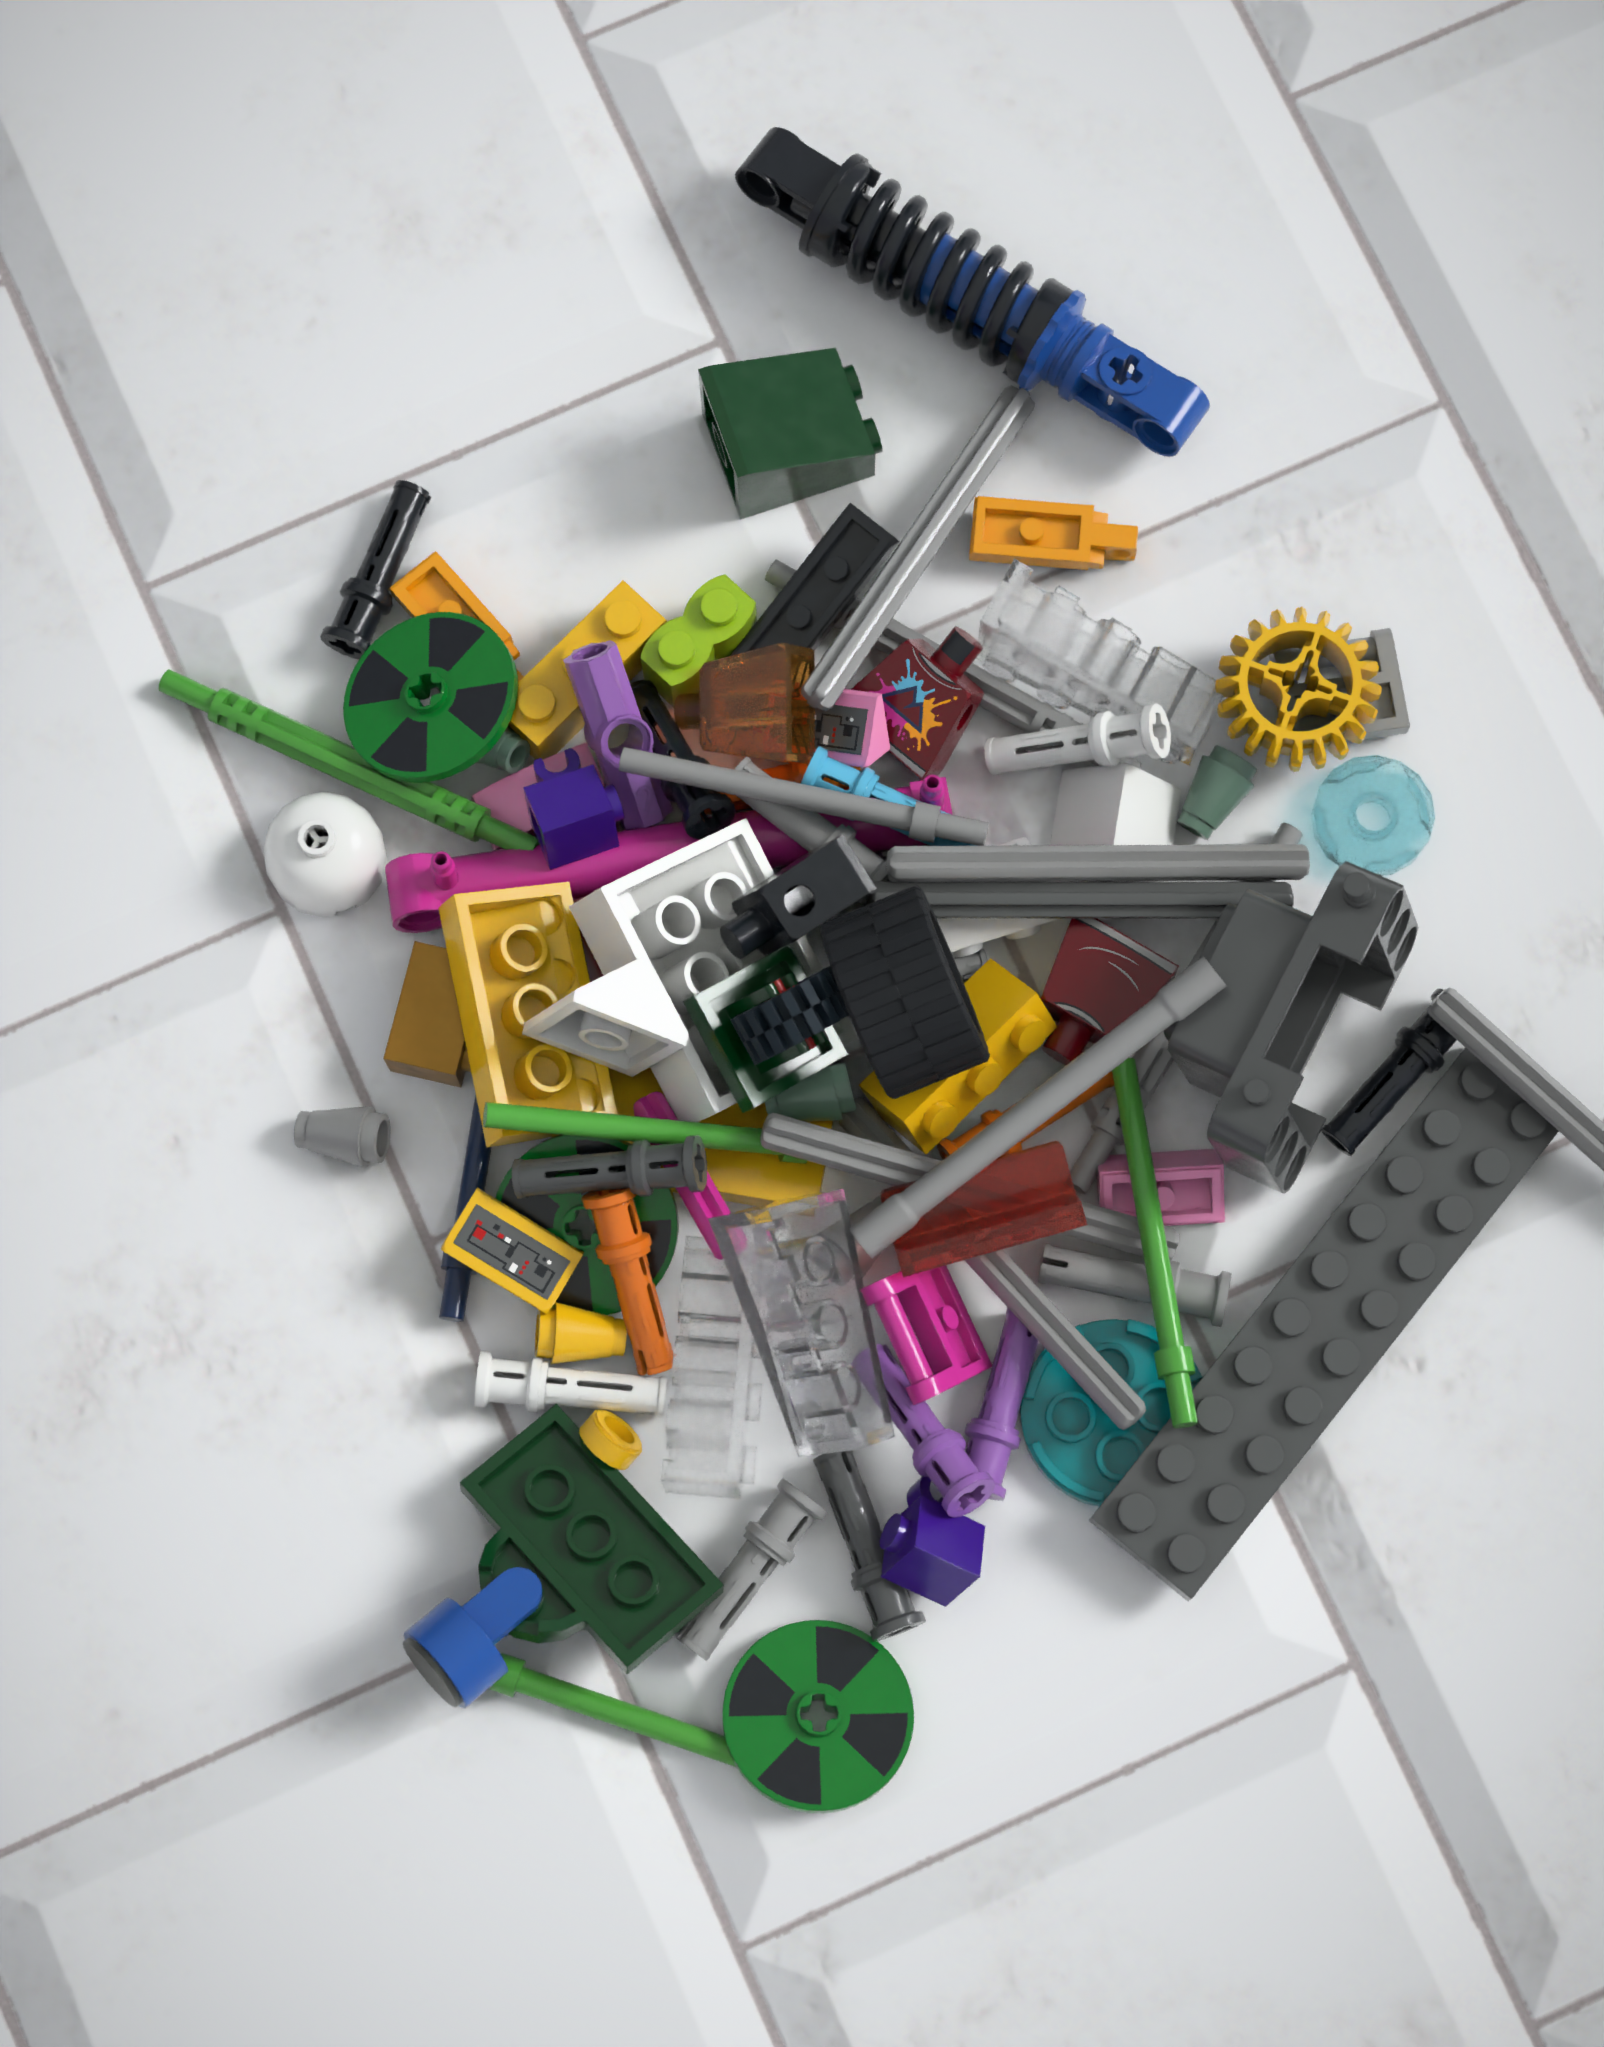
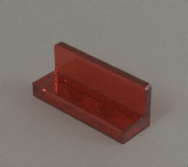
M1052 1141L1000 1156L923 1215L916 1226L893 1243L903 1277L1086 1226L1087 1221L1082 1202L1074 1189L1062 1144L1059 1141ZM915 1181L883 1189L880 1192L881 1203L892 1195L901 1193Z

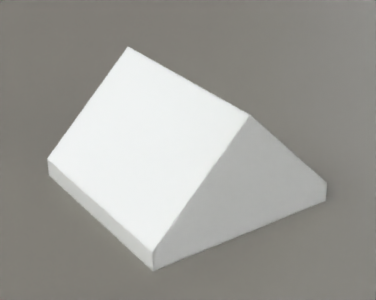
M1127 762L1110 767L1100 765L1064 769L1061 774L1050 845H1173L1182 789ZM1144 881V882H1168V881Z
M647 955L574 990L526 1021L522 1031L523 1035L631 1077L685 1047L689 1037L686 1027Z

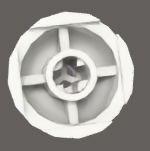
M329 792L302 795L282 807L269 824L263 846L266 873L282 900L301 913L319 917L336 916V912L346 911L354 905L357 908L366 903L382 883L387 864L383 834L371 814L347 796Z

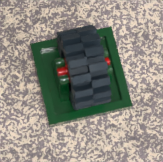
M790 945L766 955L683 1001L742 1113L756 1108L848 1055L833 1027V1024L849 1016L831 967H826L806 977Z

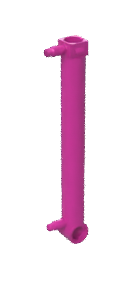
M928 775L924 780L909 782V786L893 788L919 801L941 806L942 811L953 815L946 777ZM750 810L735 813V817L730 825L745 818L747 819L772 869L785 867L800 856L808 853L806 849L757 811ZM819 813L837 828L841 824L845 827L848 825L857 831L855 838L874 853L889 851L894 846L925 845L923 842L909 838L907 835L886 826L857 820L851 821L846 818ZM681 821L649 826L647 828L617 831L619 847L552 870L549 869L540 845H537L533 850L501 849L450 857L444 851H439L435 854L417 853L401 856L391 860L385 867L392 926L396 930L405 933H423L442 928L438 908L453 894L569 882L573 899L586 897L597 889L701 839L690 837L684 830Z

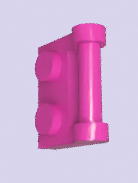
M941 1253L860 1289L867 1306L874 1304L910 1383V1386L905 1389L913 1405L930 1399L992 1367V1363Z

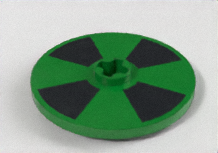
M436 612L405 620L377 638L361 656L350 675L343 704L344 723L348 737L358 754L372 768L389 778L404 782L423 783L451 777L466 770L483 758L505 732L512 718L518 695L516 665L509 649L501 638L489 626L473 617L453 612ZM436 687L441 693L432 695L430 705L424 706L420 700L429 698L431 689Z
M557 1135L535 1145L519 1159L529 1160L571 1156L574 1154L626 1151L630 1143L624 1140ZM511 1167L501 1182L495 1198L565 1240L571 1246L584 1252L556 1302L605 1315L620 1312L621 1308L609 1265L603 1264L602 1260L597 1258L595 1249L600 1244L597 1230H594L591 1240H585L581 1230L570 1229L569 1223L575 1221L581 1209L588 1210L590 1220H594L591 1210L585 1209L581 1200L582 1196L588 1192L529 1196L524 1199H518L512 1185ZM621 1168L618 1172H624L626 1168ZM598 1170L556 1174L555 1177L597 1174ZM671 1188L654 1189L651 1196L640 1197L636 1195L634 1197L642 1231L649 1233L652 1240L651 1250L646 1255L655 1287L666 1273L674 1256L678 1241L679 1216Z
M826 1620L801 1621L788 1624L768 1633L751 1646L739 1660L731 1674L725 1691L722 1709L723 1733L729 1754L735 1766L745 1780L761 1795L774 1803L795 1811L832 1813L846 1810L865 1802L882 1790L895 1776L904 1761L912 1739L914 1727L913 1699L910 1687L899 1664L878 1641L873 1642L871 1636L859 1629L839 1622ZM815 1700L823 1701L824 1710L829 1713H835L836 1719L827 1720L825 1730L822 1732L813 1731L812 1722L807 1719H801L800 1713L809 1712L811 1703Z

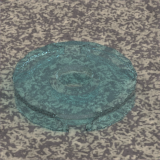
M1372 755L1352 758L1330 772L1317 791L1311 819L1314 837L1328 859L1339 867L1345 861H1348L1380 876L1393 875L1416 860L1430 840L1435 821L1432 795L1419 774L1401 761ZM1368 802L1381 805L1389 815L1388 826L1377 831L1366 829L1357 819V808Z

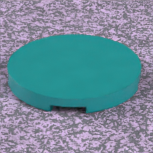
M1130 1319L1099 1320L1083 1325L1079 1324L1075 1328L1144 1401L1146 1411L1134 1425L1125 1430L1118 1428L1046 1348L1041 1352L1031 1368L1020 1406L1023 1438L1027 1450L1039 1471L1049 1482L1066 1495L1083 1503L1100 1507L1171 1417L1165 1380H1159L1156 1371L1154 1352L1159 1350L1156 1328ZM1195 1362L1196 1373L1190 1376L1192 1390L1202 1378Z

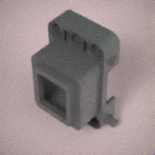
M1345 861L1332 877L1313 916L1251 889L1245 891L1238 905L1229 902L1224 908L1199 959L1202 956L1206 958L1226 984V987L1184 1020L1170 1025L1164 1030V1036L1169 1042V1053L1188 1082L1220 1097L1208 1126L1207 1137L1227 1168L1284 1194L1290 1190L1296 1181L1326 1122L1325 1117L1292 1103L1304 1079L1302 1073L1342 994L1380 1011L1382 1010L1409 957L1419 928L1403 885Z

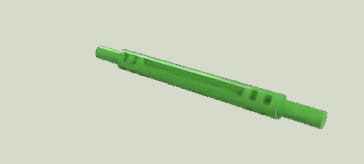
M170 669L161 677L159 682L160 692L208 713L209 721L468 840L477 842L481 838L503 849L533 850L539 845L535 836L491 817V810L431 782L414 783L389 778L372 768L353 746L226 688L216 691Z

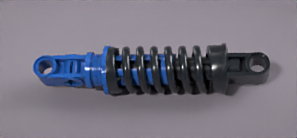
M773 127L736 171V182L749 199L763 207L770 208L803 229L799 240L800 252L808 257L814 256L830 267L846 264L849 278L857 284L869 283L873 280V290L878 297L883 300H892L899 297L901 310L910 317L921 316L926 313V324L936 333H945L952 329L954 344L961 349L969 350L979 345V357L988 366H998L1007 361L1003 373L1017 383L1019 389L1023 388L1026 391H1031L1041 380L1049 382L1051 386L1058 388V396L1068 402L1075 399L1094 411L1102 419L1113 423L1137 438L1151 451L1166 457L1175 456L1208 412L1210 408L1209 400L1195 383L1175 375L1148 358L1140 350L1130 347L1114 337V330L1107 325L1101 323L1099 326H1095L1090 320L1087 321L1082 316L1086 303L1084 293L1079 290L1073 291L1054 278L1047 279L1041 288L1037 290L1029 285L1034 269L1028 262L1018 263L1011 273L1002 268L1007 259V251L1001 245L992 246L983 256L976 252L981 237L975 229L968 228L958 239L952 237L950 233L954 226V219L948 212L939 213L925 231L919 225L928 208L926 199L920 195H915L905 204L899 214L896 213L893 209L900 197L901 186L894 179L886 180L873 197L869 196L870 187H875L882 173L874 169L868 163V159L861 154L856 153L840 166L806 145L792 132L784 128ZM1130 364L1134 366L1132 374L1128 372ZM1109 395L1113 397L1111 405L1107 403Z

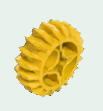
M1302 606L1296 608L1292 623H1286L1284 614L1276 609L1270 615V629L1262 622L1254 619L1249 622L1247 629L1250 639L1235 635L1231 639L1230 648L1236 656L1226 655L1221 657L1218 668L1227 676L1217 679L1214 688L1216 694L1227 698L1218 704V716L1220 718H1236L1228 726L1227 734L1230 739L1240 738L1248 733L1250 737L1244 747V753L1247 756L1256 754L1262 746L1268 749L1265 761L1266 766L1269 768L1275 767L1279 755L1290 756L1288 765L1290 771L1293 772L1300 770L1303 756L1309 755L1312 765L1319 770L1324 768L1326 763L1325 749L1334 757L1342 760L1349 751L1346 740L1361 744L1365 739L1366 731L1360 723H1374L1378 710L1368 702L1378 700L1382 692L1380 685L1368 681L1377 675L1379 670L1378 663L1371 660L1359 661L1367 653L1369 645L1366 640H1357L1348 645L1346 641L1352 630L1349 622L1341 624L1333 632L1328 629L1330 614L1327 611L1321 612L1316 624L1306 622L1307 612ZM1302 649L1299 656L1290 663L1281 664L1269 661L1267 665L1259 663L1266 656L1279 650ZM1320 655L1328 659L1337 668L1344 680L1347 694L1337 691V684L1326 680L1321 675L1318 668ZM1308 668L1304 682L1307 684V688L1302 693L1301 698H1297L1293 710L1288 711L1291 696L1288 694L1289 688L1294 685L1295 680L1299 681L1302 670ZM1248 684L1260 688L1259 695L1269 698L1276 705L1278 717L1275 725L1264 718L1255 707L1250 697ZM1328 713L1338 716L1335 720L1321 728L1311 731H1293L1298 720L1304 716L1318 715L1326 718Z

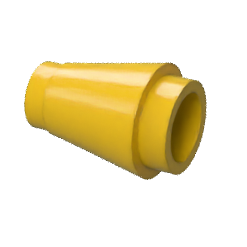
M555 1302L548 1314L538 1309L535 1329V1356L550 1358L551 1365L608 1358L611 1356H624L627 1338L624 1319Z

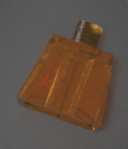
M778 643L704 663L699 670V693L679 694L675 700L674 717L678 727L682 730L700 729V746L703 751L808 766L815 753V709L806 703L807 700L802 696L801 688L815 668V650L788 643Z

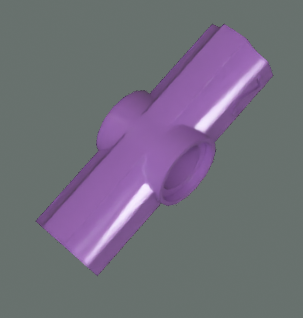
M609 640L601 643H590L573 650L572 654L563 659L585 722V740L596 753L606 785L613 784L618 793L624 812V819L619 821L621 827L625 830L647 828L664 821V818L673 811L670 800L665 797L662 791L661 780L619 771L623 747L653 753L654 740L650 727L642 720L617 644ZM628 723L629 733L624 743L618 747L609 748L608 738L612 730L620 724Z

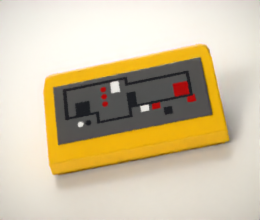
M478 1187L441 1246V1250L546 1314L549 1313L584 1254L583 1251L571 1246L565 1240Z

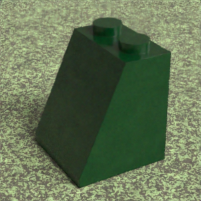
M836 348L716 364L698 369L702 415L740 520L875 476V454L882 452L879 433L872 418L862 419L856 403L857 400L863 399L858 376L852 364L843 367Z

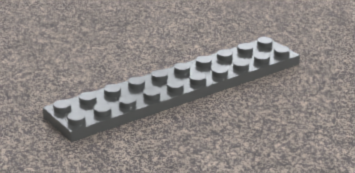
M1464 1048L1193 1388L1192 1392L1198 1424L1185 1428H1173L1170 1417L1088 1521L1184 1599L1190 1601L1559 1131L1467 1048Z

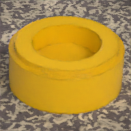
M595 1410L579 1428L580 1437L589 1450L604 1463L615 1469L626 1470L642 1452V1443L636 1432L623 1419L607 1410Z

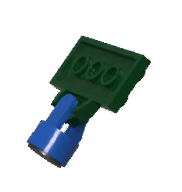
M555 1404L460 1482L461 1492L497 1531L485 1544L478 1565L481 1591L462 1607L451 1598H445L404 1632L405 1641L403 1642V1647L414 1666L441 1698L452 1707L460 1706L461 1708H466L508 1673L507 1665L495 1646L503 1637L511 1635L514 1638L539 1644L565 1640L585 1628L628 1675L723 1593L724 1584L617 1469L604 1463L589 1450L580 1437L579 1427Z

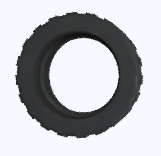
M914 885L822 924L820 934L838 989L877 1079L890 1098L897 1099L988 1061L990 1057L988 1046L968 992L936 916L920 887Z

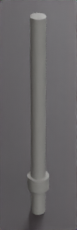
M623 747L619 762V771L910 831L909 838L934 843L935 837L984 846L989 822L941 813V806L916 801L915 807L628 747Z

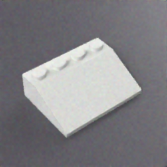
M746 818L621 877L569 906L603 975L647 955L689 1033L687 1045L650 1067L671 1109L680 1121L699 1122L737 1103L683 1001L766 956L757 948L744 958L739 959L727 949L720 935V928L737 917L732 908V902L774 874ZM806 935L789 944L806 977L823 969ZM848 1017L833 1024L843 1046L858 1039Z

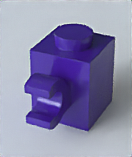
M572 748L564 750L567 768L561 772L548 771L541 758L534 760L537 783L523 787L530 824L550 870L619 847L616 822L624 819V812L618 793L613 784L603 787L593 764L581 768L579 756Z
M922 1476L907 1492L908 1508L901 1514L896 1513L891 1516L884 1526L880 1538V1547L884 1549L881 1577L946 1607L980 1578L985 1525L964 1515L954 1518L948 1516L942 1507L943 1497L938 1501L935 1500L930 1492V1478Z

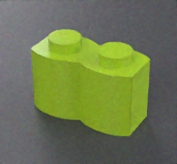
M726 574L717 576L703 584L688 601L683 616L663 624L646 642L640 657L644 680L652 681L658 690V694L673 708L685 705L690 702L689 700L695 699L711 681L715 667L726 662L757 622L756 602Z

